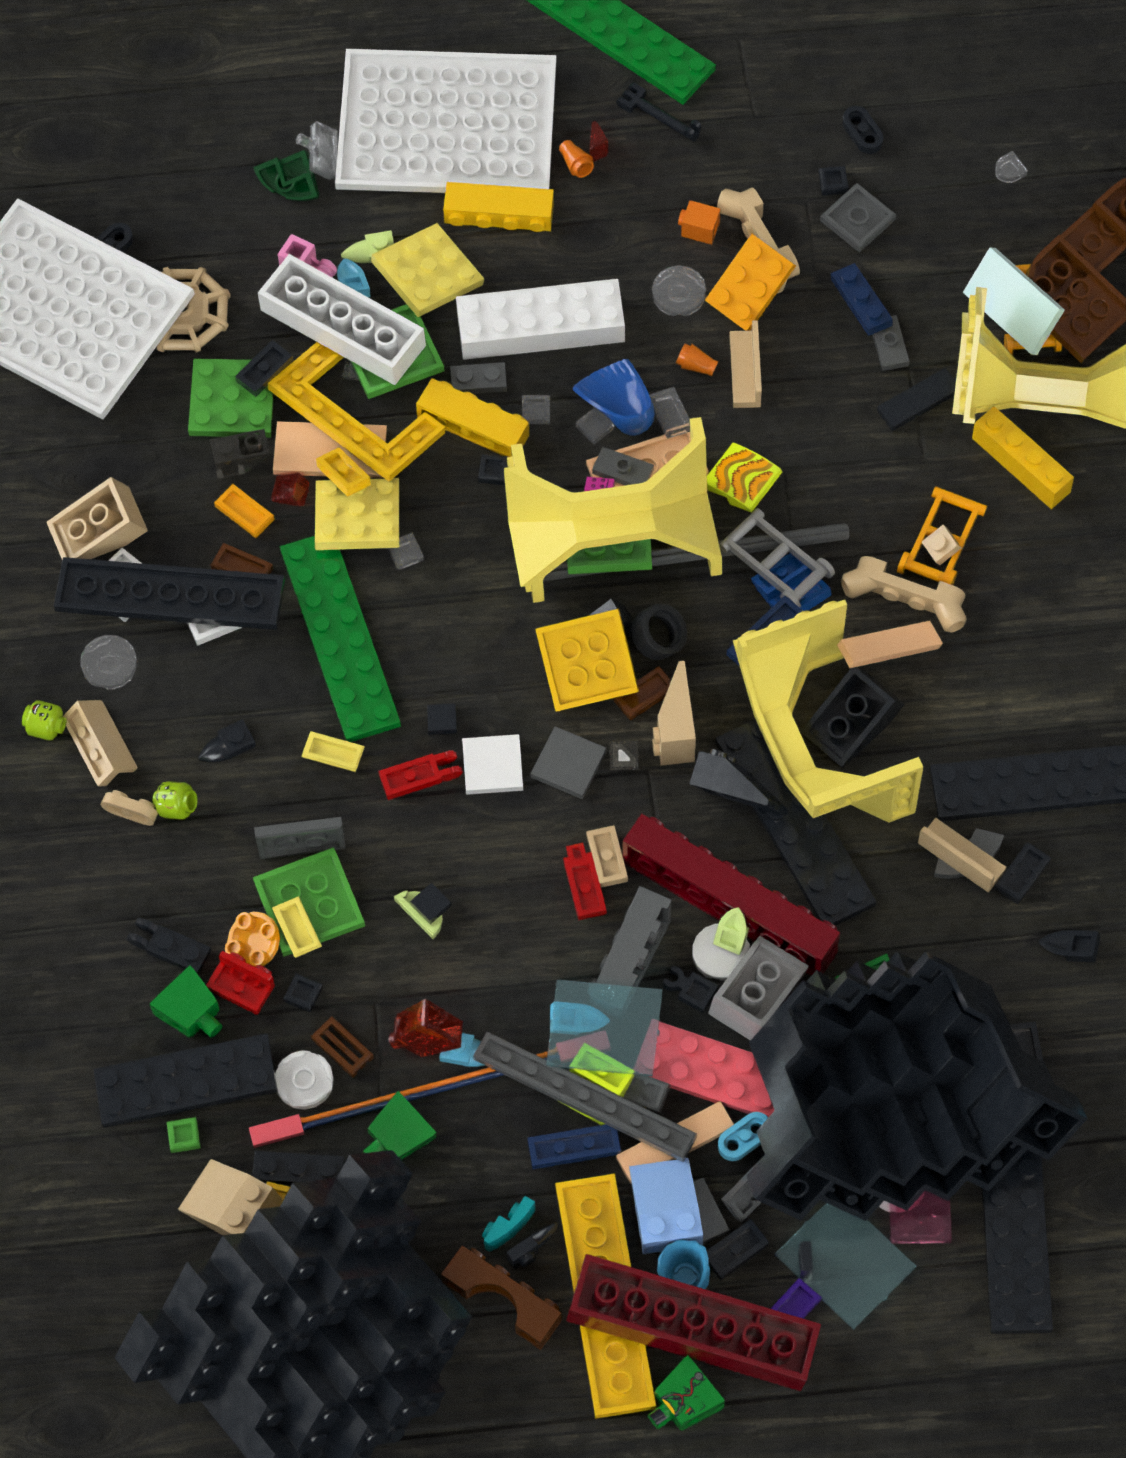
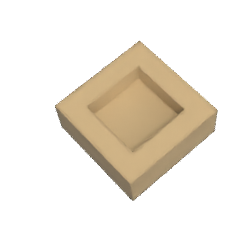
M945 525L939 527L922 541V544L934 561L939 565L943 564L961 549V546Z

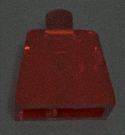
M424 999L396 1015L394 1032L389 1035V1043L396 1050L404 1047L421 1057L461 1048L463 1021L431 1001Z

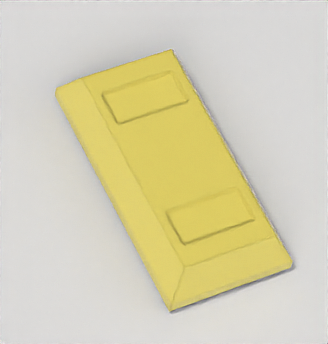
M310 731L301 757L356 772L365 746Z
M299 896L272 907L295 958L322 947Z

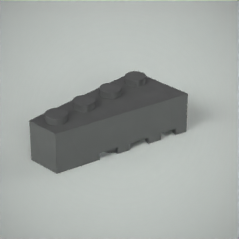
M639 886L632 904L626 912L624 922L614 936L610 953L606 954L600 965V970L602 971L598 979L594 978L589 986L587 995L590 996V1007L620 1020L623 1019L671 922V899Z

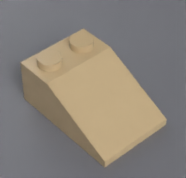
M112 477L47 521L62 560L63 557L80 559L98 557L127 546L148 531L130 488Z
M685 661L678 662L658 714L657 727H653L654 756L660 757L661 766L695 762L696 737Z
M211 1159L178 1210L222 1235L245 1233L257 1209L279 1207L283 1199L273 1187L247 1173Z

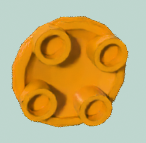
M240 913L229 931L225 952L228 954L234 952L245 958L246 963L254 967L256 965L265 966L278 951L280 943L279 928L275 921L265 913Z

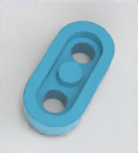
M752 1112L724 1131L718 1140L720 1155L728 1161H738L760 1146L761 1143L758 1135L753 1133L751 1128L754 1126L760 1127L767 1120L768 1116L761 1112ZM730 1143H735L738 1149L731 1151L727 1146Z

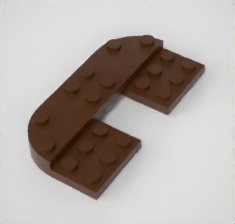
M1126 178L1118 181L1108 189L1077 221L1051 241L1036 256L1025 274L1065 309L1050 334L1080 363L1088 358L1126 322V298L1100 274L1126 250Z

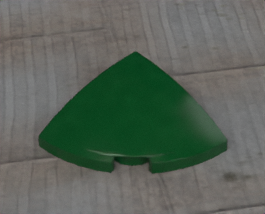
M305 150L281 160L274 158L253 167L258 179L268 190L286 197L287 200L308 201L319 197L308 152Z

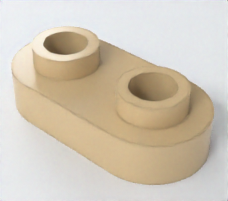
M113 790L112 793H105L101 802L102 808L106 811L144 825H153L158 815L153 803L144 799H139V801L131 799L125 793Z

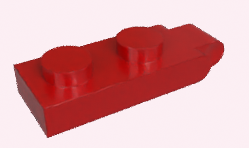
M583 843L566 846L568 857H564L563 862L578 921L606 915L607 910L592 852L586 853Z

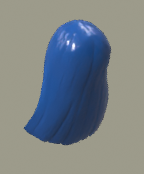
M623 359L604 367V369L601 368L593 372L573 387V391L605 414L624 434L630 436L640 435L647 431L654 421L655 411L652 400L642 379L628 359Z

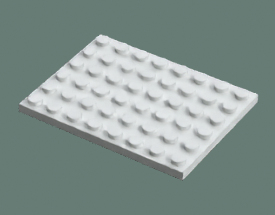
M346 49L335 179L336 189L445 193L447 182L549 189L556 55Z
M17 199L0 221V365L89 413L104 419L195 295L194 290Z

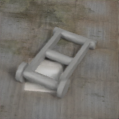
M757 508L719 544V547L725 553L730 550L782 593L780 595L781 599L786 596L800 608L799 600L823 577L831 578L835 571L825 559L813 560L763 519L765 517L764 513ZM755 525L780 544L761 563L736 544ZM788 552L813 571L794 590L769 571Z

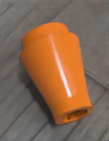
M566 140L559 146V151L563 155L572 175L583 178L592 172L594 168L592 156L576 146L571 140Z
M684 343L676 363L681 365V369L707 374L712 377L718 361L712 359L695 345L691 344L690 346Z

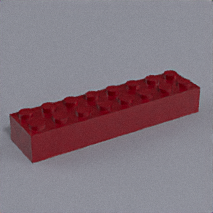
M641 814L624 838L623 860L625 865L718 921L728 911L739 907L744 915L746 927H749L747 938L753 942L756 941L759 935L807 964L809 967L806 974L812 976L816 970L825 973L837 955L840 932L837 931L838 929L829 921H820L812 916L811 911L804 906H795L790 903L786 896L779 891H770L765 888L757 878L750 875L747 877L738 872L737 867L728 861L722 862L713 857L712 852L707 848L693 845L682 833L677 831L673 833L668 830L657 818H648Z
M589 1254L585 1255L566 1321L684 1357L689 1355L694 1360L798 1391L802 1390L807 1381L821 1324Z

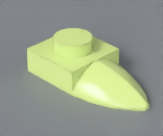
M392 231L366 234L365 240L348 247L341 254V257L356 263H372V254L394 244Z
M739 907L731 909L721 918L713 941L714 945L738 955L741 954L749 932V927H746L744 915Z

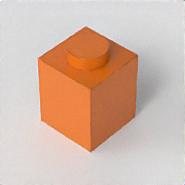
M689 201L687 209L681 210L678 225L682 226L681 237L712 245L720 224L721 209Z

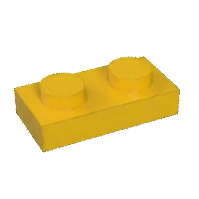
M339 447L316 458L317 467L347 497L371 485L370 476Z

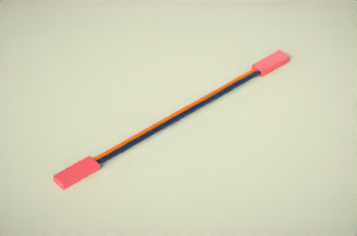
M606 1031L556 1044L554 1050L536 1055L549 1062L560 1061L562 1065L573 1062L584 1043L601 1053L611 1051ZM488 1067L400 1091V1093L407 1101L503 1076L504 1074ZM395 1093L308 1117H300L297 1114L249 1127L253 1146L257 1148L304 1135V1131L308 1128L382 1109Z

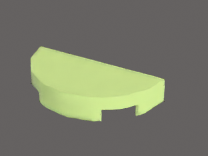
M403 891L394 896V900L434 939L440 932L443 922L442 915L432 924H429L410 904V901L420 893L418 891Z

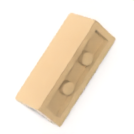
M752 320L751 331H730L733 408L761 407L762 388L758 320Z
M101 700L77 701L65 713L63 717L67 720L66 727L97 786H107L118 773L134 772L138 768Z
M937 818L933 820L928 828L924 826L920 830L918 844L988 893L1006 871V866Z

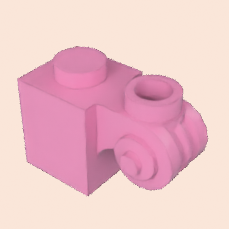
M293 234L289 236L278 253L279 266L291 254L332 278L337 273L336 266L330 260H317L314 244Z

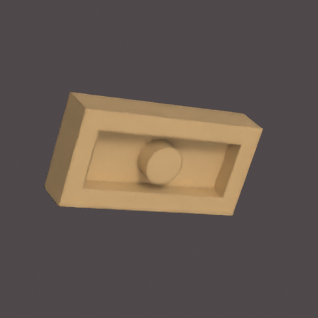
M615 826L586 831L600 887L628 882Z

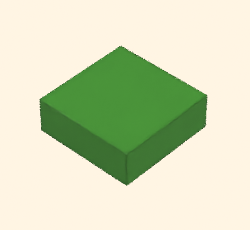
M196 1117L167 1122L171 1153L201 1148Z

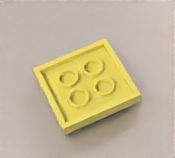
M438 223L372 254L371 262L417 317L456 299V296H462L482 286L484 282L483 276Z
M393 478L390 482L386 479H370V486L348 497L331 480L316 481L315 550L399 548V478Z

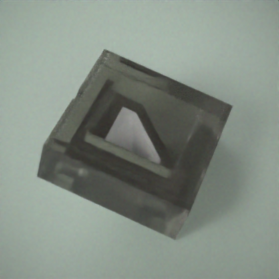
M610 741V770H639L638 741Z

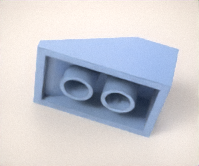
M685 1158L684 1162L676 1159L629 1166L643 1254L661 1252L666 1245L679 1239L695 1240L700 1245H703V1231L689 1159Z

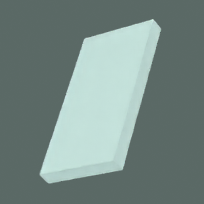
M992 247L987 251L963 291L970 298V295H975L976 287L987 288L984 312L1031 355L1039 353L1065 310L1000 251Z

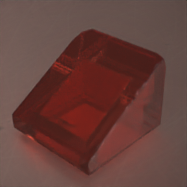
M596 121L592 122L590 156H592L593 162L608 154V139Z
M300 473L276 476L271 500L277 503L304 506L310 483Z

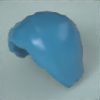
M679 1239L669 1243L658 1258V1275L706 1289L710 1277L709 1258L706 1248L695 1240Z

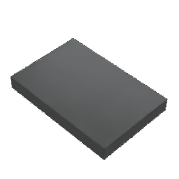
M341 817L254 827L260 859L319 853L333 847L335 850L346 848Z

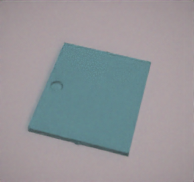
M557 980L553 1014L550 1020L551 1031L546 1065L550 1067L653 1076L657 1036L660 1034L658 1027L662 989Z
M828 1203L809 1221H805L803 1226L775 1253V1256L800 1278L799 1244L800 1242L811 1241L813 1277L803 1281L818 1293L822 1300L853 1330L882 1301L887 1300L888 1295L916 1268V1265L868 1220L864 1221Z

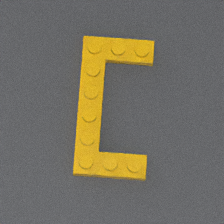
M316 342L268 382V390L388 482L445 434V426L424 412L387 444L311 386L344 358Z

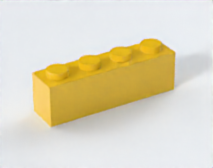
M447 182L443 208L444 223L454 226L473 225L480 228L500 227L507 230L551 231L554 190Z
M431 378L416 403L417 417L426 412L444 425L445 430L502 456L512 457L511 445L522 444L523 446L529 437V422L519 414L512 415L503 411L494 403L481 401L470 392H461L446 381L439 382Z
M995 406L975 422L972 439L1050 509L1054 508L1071 493L1074 476Z

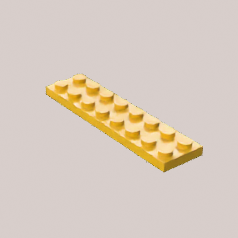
M615 1174L555 1183L573 1292L575 1291L586 1254L631 1267ZM579 1325L595 1419L656 1409L645 1345Z

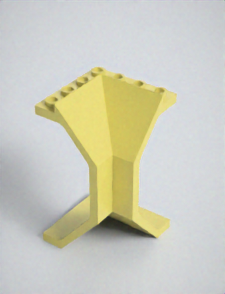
M976 287L975 295H970L969 313L962 312V336L952 414L963 415V423L974 424L976 413L988 412L993 406L998 410L1019 408L1084 415L1126 429V344L1089 367L1019 361L1012 356L985 326L984 311L987 288Z
M701 417L690 419V443L646 482L585 492H569L530 473L526 466L522 444L511 445L512 457H507L508 467L504 468L508 522L520 586H525L526 592L532 593L533 603L544 601L543 579L548 573L579 550L598 546L656 539L707 558L711 576L722 575V556L707 495L706 437Z
M845 600L839 602L830 601L820 609L811 612L802 611L792 619L784 622L782 620L775 621L767 628L759 631H747L738 639L733 640L754 717L785 785L812 818L848 805L859 808L888 823L915 813L923 765L919 757L865 777L816 768L792 716L809 672L844 658L837 644L843 639L847 610Z

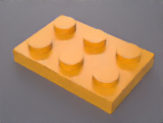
M751 234L705 301L745 331H751L752 320L760 318L796 265L756 235Z

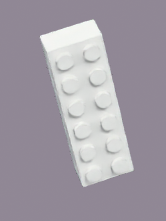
M291 254L284 259L258 292L261 311L393 385H396L426 346L424 328Z
M618 279L456 296L463 360L625 342V323Z

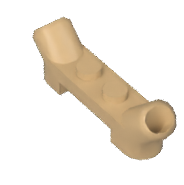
M754 188L743 192L730 189L721 191L717 208L721 209L720 214L740 219L742 230L747 238L751 234L756 235L794 263L796 267L787 280L799 275V264L789 245L778 249L762 222L764 203ZM787 280L782 285L778 293L783 292Z
M869 556L861 557L857 568L844 573L842 576V588L846 596L852 599L872 591L882 595L887 600H898L909 604L915 610H926L935 613L946 632H955L961 629L967 620L961 608L965 599V593L954 585L940 581L937 590L886 573L887 562Z

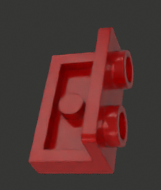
M222 951L219 955L220 963L206 984L210 992L258 1015L275 987L272 973L261 965L254 967L246 963L245 958L237 953L231 952L228 954Z

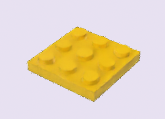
M619 608L535 629L556 712L639 692Z

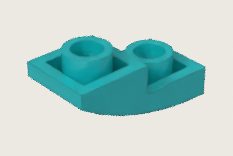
M524 1196L520 1204L516 1202L511 1208L508 1215L510 1221L500 1215L495 1223L490 1221L482 1234V1237L485 1238L484 1249L491 1252L513 1238L535 1213V1201Z

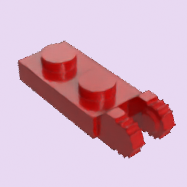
M452 750L436 755L430 754L378 771L387 799L397 798L461 776L463 771L459 766H452L440 771L438 769V766L455 761L457 758L456 752Z

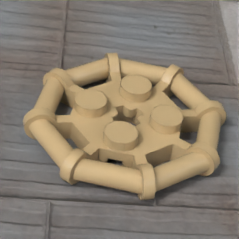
M165 267L162 273L175 280H192L191 282L181 283L193 288L195 295L185 307L187 310L181 312L157 345V351L195 350V353L200 352L205 344L221 331L227 330L229 326L227 323L228 299L231 297L228 289L220 286L206 272L205 268L169 269ZM203 283L211 293L206 294L204 291L202 293L199 290V284ZM217 302L216 316L209 314V304ZM205 323L211 324L207 330L196 337L195 332H199ZM172 334H188L191 340L170 339Z

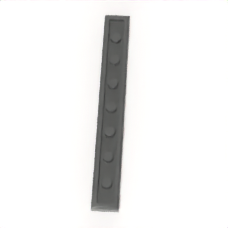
M486 1032L473 1055L475 1061L684 1162L697 1138V1133L489 1032Z

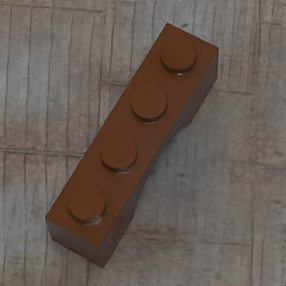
M462 1245L441 1273L442 1283L465 1299L482 1292H495L506 1297L513 1304L517 1312L516 1334L541 1350L562 1321L559 1306L548 1298H545L543 1301L534 1294L535 1290L527 1283L520 1281L518 1284L512 1280L510 1273L502 1266L496 1264L493 1267L485 1261L486 1257L477 1249L471 1248L468 1250Z

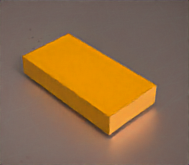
M234 484L214 502L217 509L255 538L275 520L272 513Z

